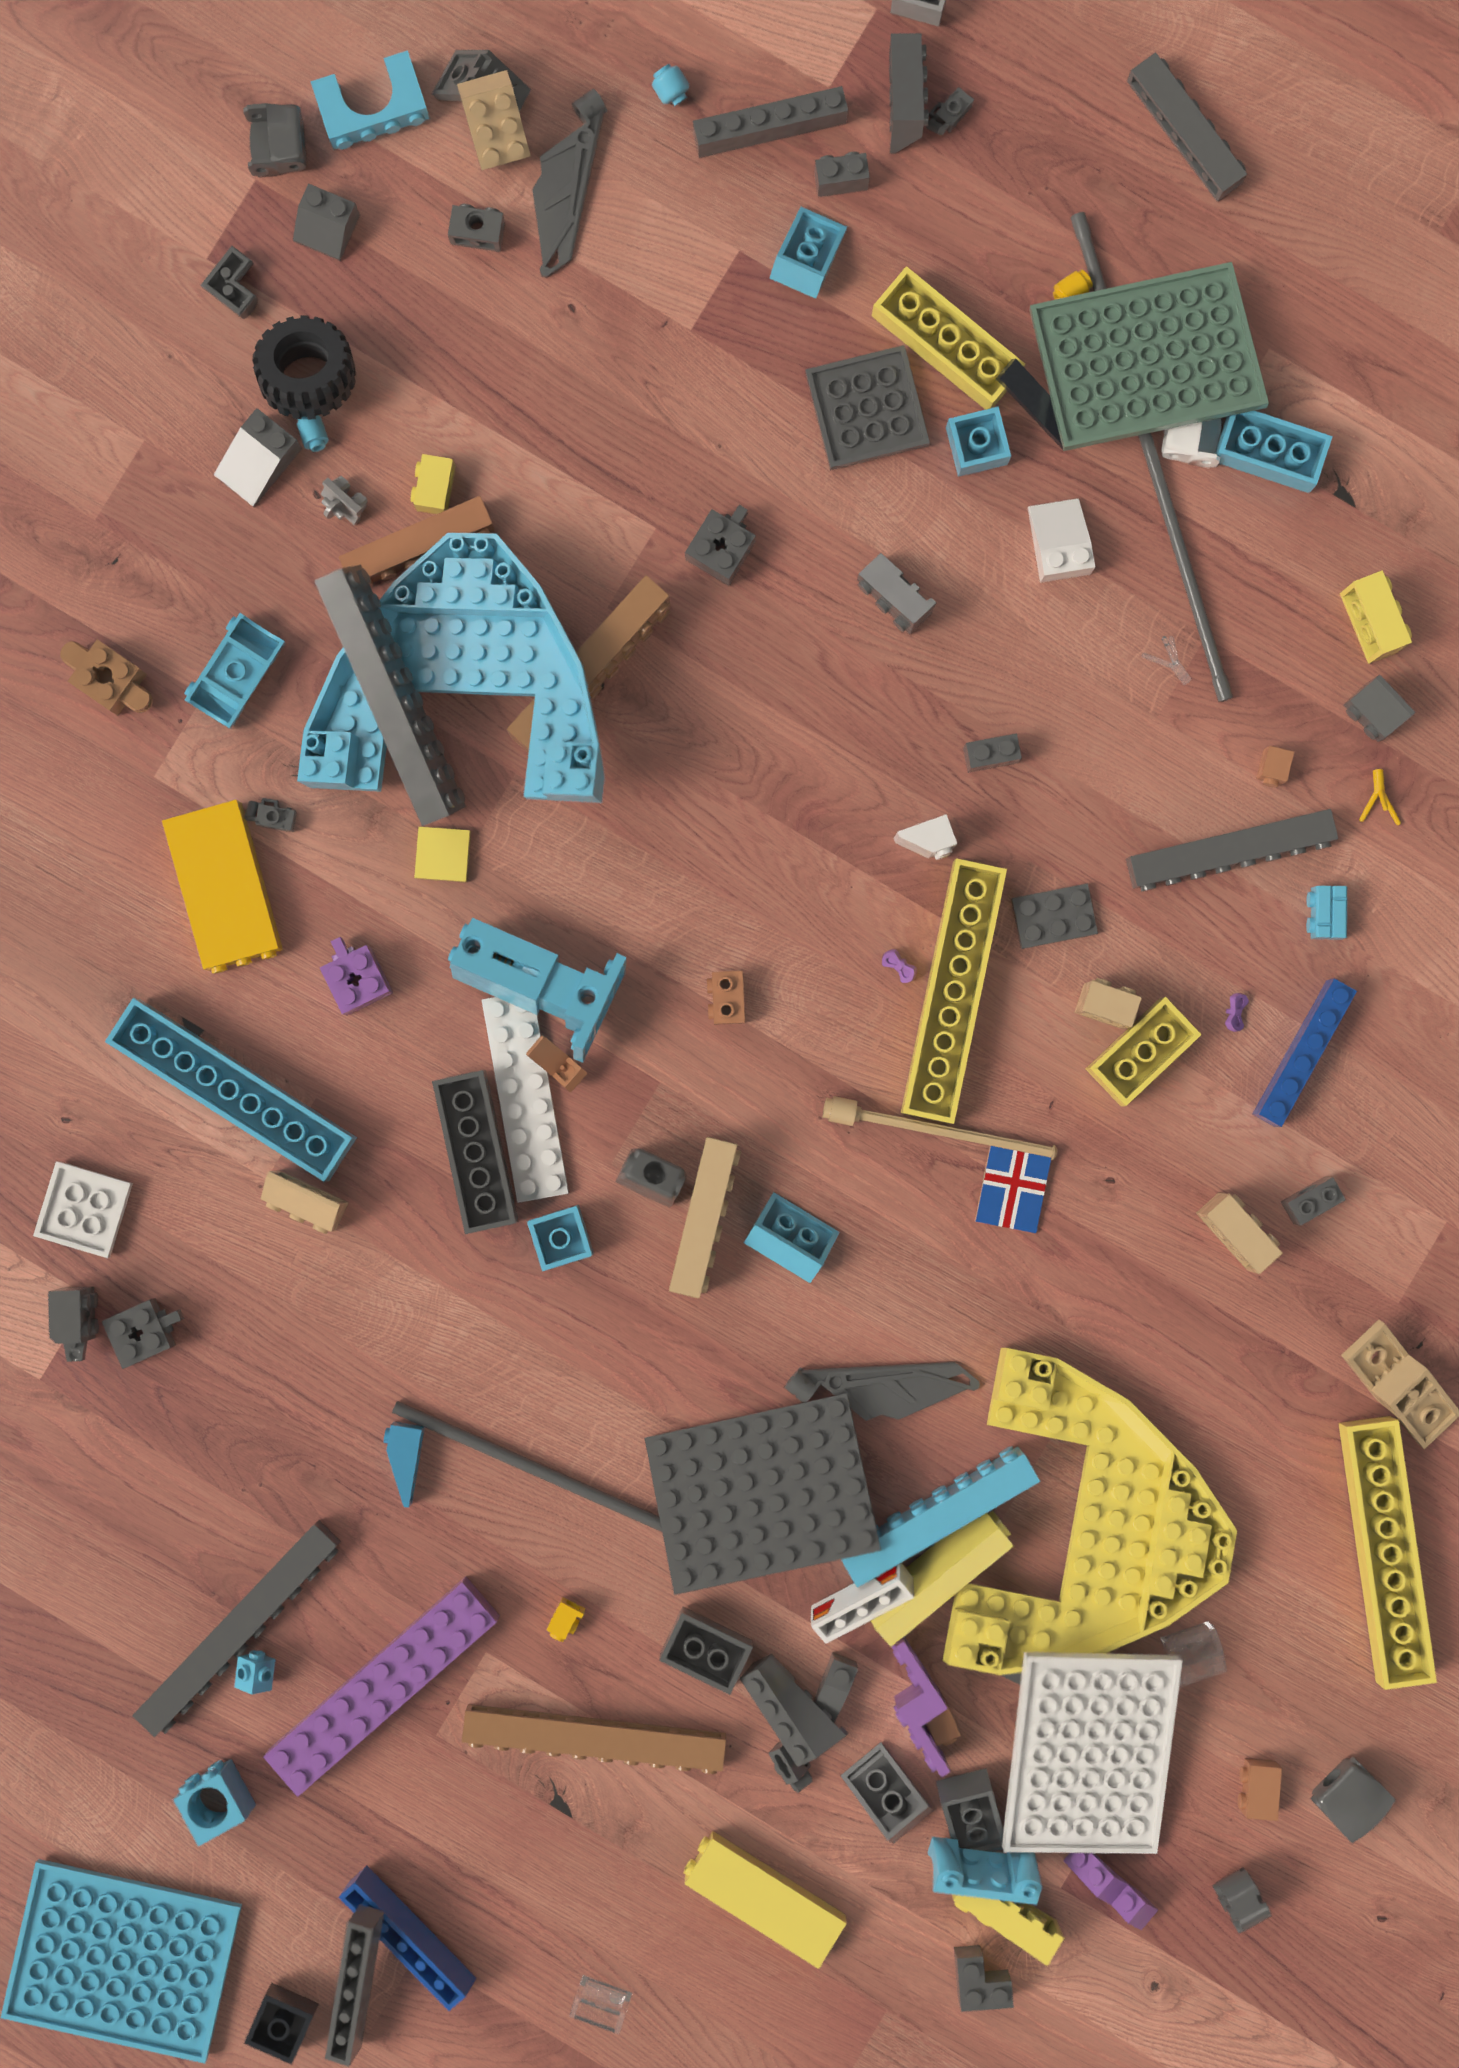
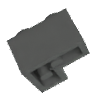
M980 1945L954 1947L957 1994L961 2012L1014 2008L1012 1981L1008 1969L984 1971L983 1954Z

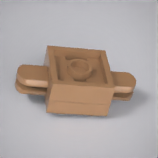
M97 639L90 650L80 643L73 641L66 643L62 647L60 652L62 661L75 670L67 682L118 716L125 705L137 713H144L151 708L153 697L148 690L140 686L147 674Z

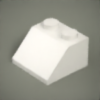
M947 814L898 831L894 837L896 844L926 858L935 857L936 860L949 856L957 845Z

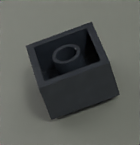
M271 1982L243 2044L292 2065L319 2003Z

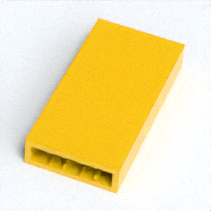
M237 799L162 820L203 970L212 971V974L227 971V966L237 964V967L249 965L252 963V959L261 957L262 960L276 957V952L283 950L249 826L244 818V808Z

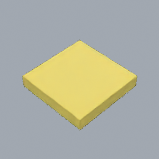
M418 827L414 878L467 882L471 831Z

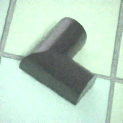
M231 246L200 286L242 319L249 317L257 306V297L239 283L253 266V262L235 247Z

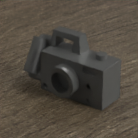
M958 87L945 103L938 102L929 112L931 119L928 121L926 128L939 135H943L946 130L950 133L972 108L974 99Z
M262 798L261 803L249 801L244 818L247 821L256 822L257 826L294 832L297 812L288 807L286 809L279 808L277 800ZM265 801L274 803V806L265 805Z
M778 1742L768 1753L774 1763L776 1772L782 1776L786 1785L790 1784L797 1793L813 1782L812 1776L808 1771L811 1767L810 1763L807 1762L797 1767L781 1742Z

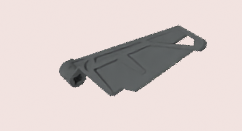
M594 88L572 103L575 113L584 125L540 156L542 174L532 190L543 261L540 267V274L544 278L549 277L572 260L602 120L607 112L602 98ZM558 249L559 263L550 269L547 265Z
M956 1362L806 1370L800 1367L784 1386L787 1391L795 1395L802 1403L807 1402L812 1397L820 1384L835 1396L847 1393L851 1409L867 1421L880 1415L898 1420L967 1389L975 1391L980 1387V1383ZM963 1373L970 1379V1384L966 1385L949 1380L948 1378Z

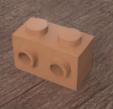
M743 971L712 972V978H707V994L713 993V1004H708V1018L714 1019V1025L745 1024Z

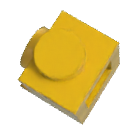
M562 1597L547 1627V1631L551 1632L550 1636L557 1641L564 1642L568 1633L574 1634L580 1622L576 1617L582 1619L586 1608Z

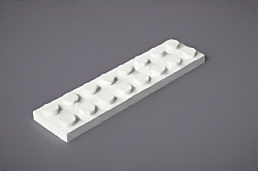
M497 997L482 999L517 1203L569 1194L548 1072L526 1055V1052L541 1036L538 1016Z

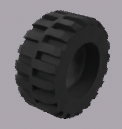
M300 315V318L294 319L293 316L286 318L287 321L283 323L280 321L272 325L273 329H267L262 334L263 340L259 339L255 345L256 351L253 353L252 358L254 373L263 398L267 400L270 407L275 410L278 409L280 414L284 416L291 414L294 419L302 420V417H307L308 420L316 419L318 415L323 417L329 415L332 409L336 411L342 406V400H348L351 395L350 390L354 388L356 382L354 360L349 342H347L343 332L337 330V327L331 322L327 321L325 324L324 319L318 317L310 319L308 315ZM314 357L326 362L325 366L318 373L307 378H292L283 374L292 362L301 358Z

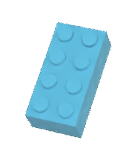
M1250 411L1226 417L1215 454L1220 457L1219 464L1310 493L1318 483L1333 436L1261 412Z

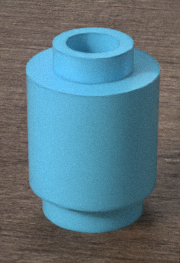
M318 415L316 419L308 420L307 417H302V420L298 419L297 427L304 448L312 452L324 449L329 439L321 416Z

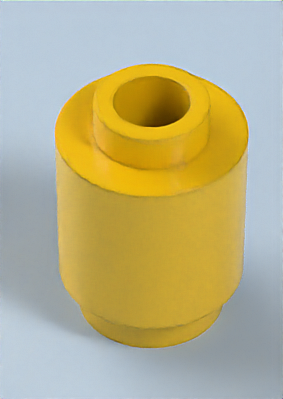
M1084 270L1072 272L1054 285V299L1089 293V289L1093 286L1089 275Z

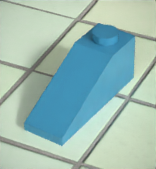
M394 1421L390 1428L385 1430L384 1443H387L386 1451L403 1507L409 1508L413 1502L425 1427Z

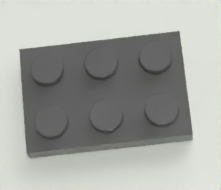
M1088 883L1011 899L1021 949L1098 934Z

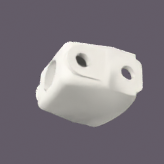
M1221 418L1166 429L1162 444V456L1193 466L1216 467L1220 462V457L1215 454L1221 435Z

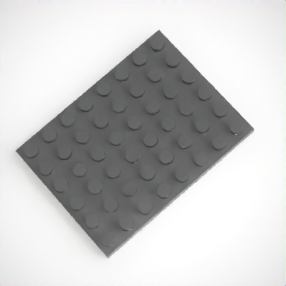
M847 1393L645 1438L674 1595L881 1551Z

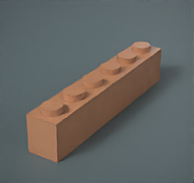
M478 496L338 557L343 568L361 565L369 574V584L372 587L373 582L380 579L383 581L390 580L397 575V572L404 569L407 570L447 533H491L495 529L481 496Z

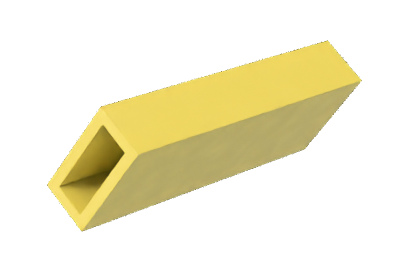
M993 1510L942 1538L906 1567V1570L913 1577L914 1598L871 1620L877 1632L890 1647L1013 1547V1544L1007 1538L1011 1533Z
M712 1831L709 1838L705 1836L697 1848L699 1854L696 1859H690L683 1871L686 1874L685 1885L819 1969L847 1924L845 1914Z

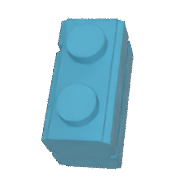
M1347 886L1312 887L1311 892L1307 893L1306 899L1307 907H1311V918H1307L1306 930L1307 933H1311V939L1342 940L1347 938Z

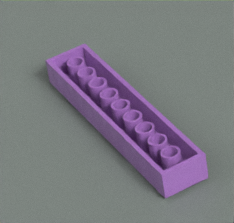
M464 1577L271 1746L263 1757L298 1797L497 1623L500 1615L470 1580Z

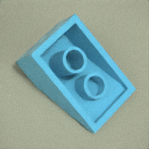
M800 207L776 256L770 279L816 299L847 227Z

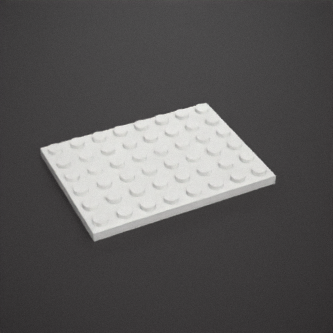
M1024 1652L1002 1841L1004 1852L1157 1854L1182 1659L1179 1655Z

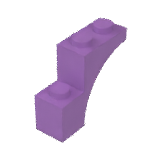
M1069 1853L1064 1859V1862L1094 1895L1112 1905L1128 1924L1142 1930L1158 1911L1141 1891L1121 1878L1095 1853Z

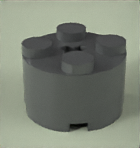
M1244 1867L1212 1885L1225 1912H1228L1238 1934L1251 1929L1272 1916L1265 1902L1262 1903L1263 1900L1260 1892L1248 1872L1244 1870Z

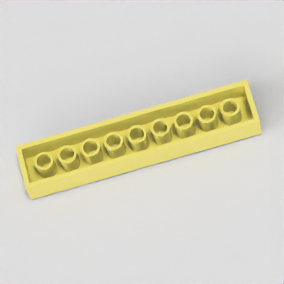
M957 858L953 861L901 1109L903 1114L950 1124L955 1122L1007 869Z
M1386 1416L1339 1423L1376 1683L1384 1690L1437 1683L1399 1420Z

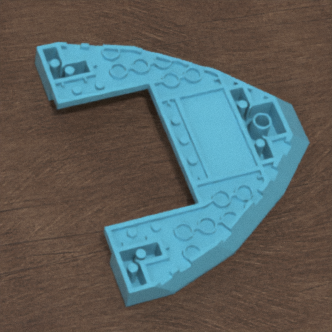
M447 533L400 575L380 599L381 612L391 625V635L394 642L401 648V658L405 667H408L412 673V683L415 690L430 693L535 697L524 797L534 800L602 803L605 775L584 667L543 588L498 534ZM342 648L334 660L303 730L297 781L309 788L381 792L387 745L344 648Z

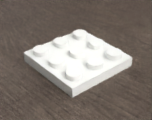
M56 1161L33 1236L110 1258L133 1183Z

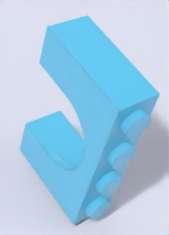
M408 50L384 58L392 83V96L388 105L383 110L372 115L358 114L345 104L335 74L311 81L333 150L349 148L353 143L359 141H371L376 136L384 133L393 134L403 127L409 125L418 126L424 123L425 120L430 119Z

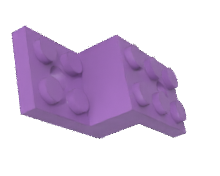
M903 1637L892 1646L898 1662L901 1665L906 1663L907 1675L913 1684L894 1696L896 1702L894 1706L895 1714L903 1727L909 1726L910 1738L917 1749H924L922 1751L925 1756L924 1759L932 1772L937 1770L941 1777L950 1772L947 1759L940 1747L936 1746L925 1724L948 1708L942 1693L906 1638Z

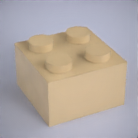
M1099 978L1084 983L1074 1013L1121 1029L1133 1026L1142 998L1135 995V990L1123 986L1116 989L1110 987L1111 982Z

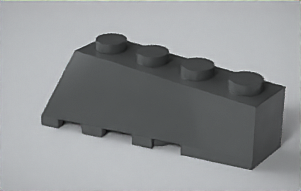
M891 33L889 47L890 154H895L920 139L923 134V126H928L929 110L924 109V104L928 102V88H923V83L927 82V66L922 65V61H926L927 48L926 45H922L921 33Z
M772 1654L752 1663L739 1678L797 1767L818 1758L847 1736L848 1732L842 1726L839 1728L831 1720L832 1715L826 1709L821 1710L811 1700L813 1696L794 1682L795 1677Z

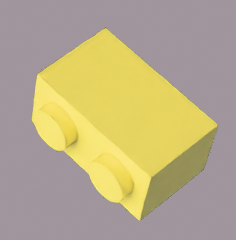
M422 454L421 462H417L415 468V477H418L417 487L413 486L411 491V502H414L417 511L438 514L448 510L456 468L453 459Z

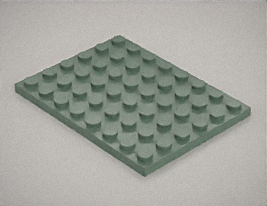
M1232 262L1030 305V315L1063 451L1268 407L1269 402Z

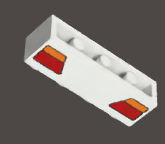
M899 1563L858 1588L853 1583L811 1606V1627L826 1644L913 1599V1577L902 1563Z

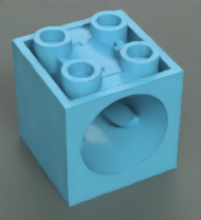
M232 1759L224 1763L222 1760H219L207 1768L208 1771L200 1776L199 1773H196L184 1781L185 1784L178 1788L179 1793L173 1799L198 1847L244 1822L256 1806ZM211 1787L223 1793L228 1803V1811L214 1812L209 1810L200 1798L202 1788Z

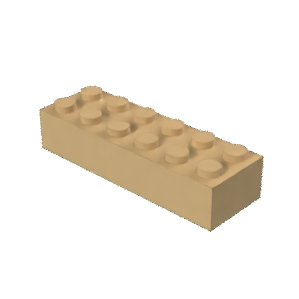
M710 1137L706 1138L669 1288L671 1292L700 1298L701 1293L706 1294L710 1276L705 1274L707 1267H713L716 1251L712 1250L713 1241L719 1243L722 1226L718 1225L720 1216L725 1217L728 1201L724 1200L726 1191L731 1192L735 1178L734 1175H730L732 1165H738L741 1153L740 1150H736L737 1144Z

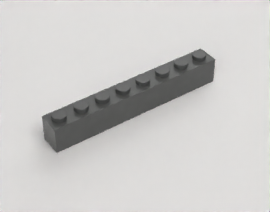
M1328 809L1130 856L1126 859L1132 888H1140L1141 892L1156 889V884L1165 882L1166 886L1181 883V878L1190 876L1191 880L1206 877L1207 871L1215 870L1216 874L1231 871V866L1240 864L1241 868L1256 865V860L1265 858L1266 862L1281 859V854L1290 852L1291 856L1306 853V848L1315 846L1316 850L1331 847V842L1337 840L1338 835L1332 811Z

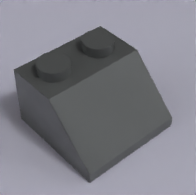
M308 183L298 206L293 241L341 261L360 217L356 203Z
M1381 675L1366 683L1344 704L1348 716L1354 721H1359L1364 727L1365 734L1372 740L1376 739L1377 742L1385 739L1416 713Z

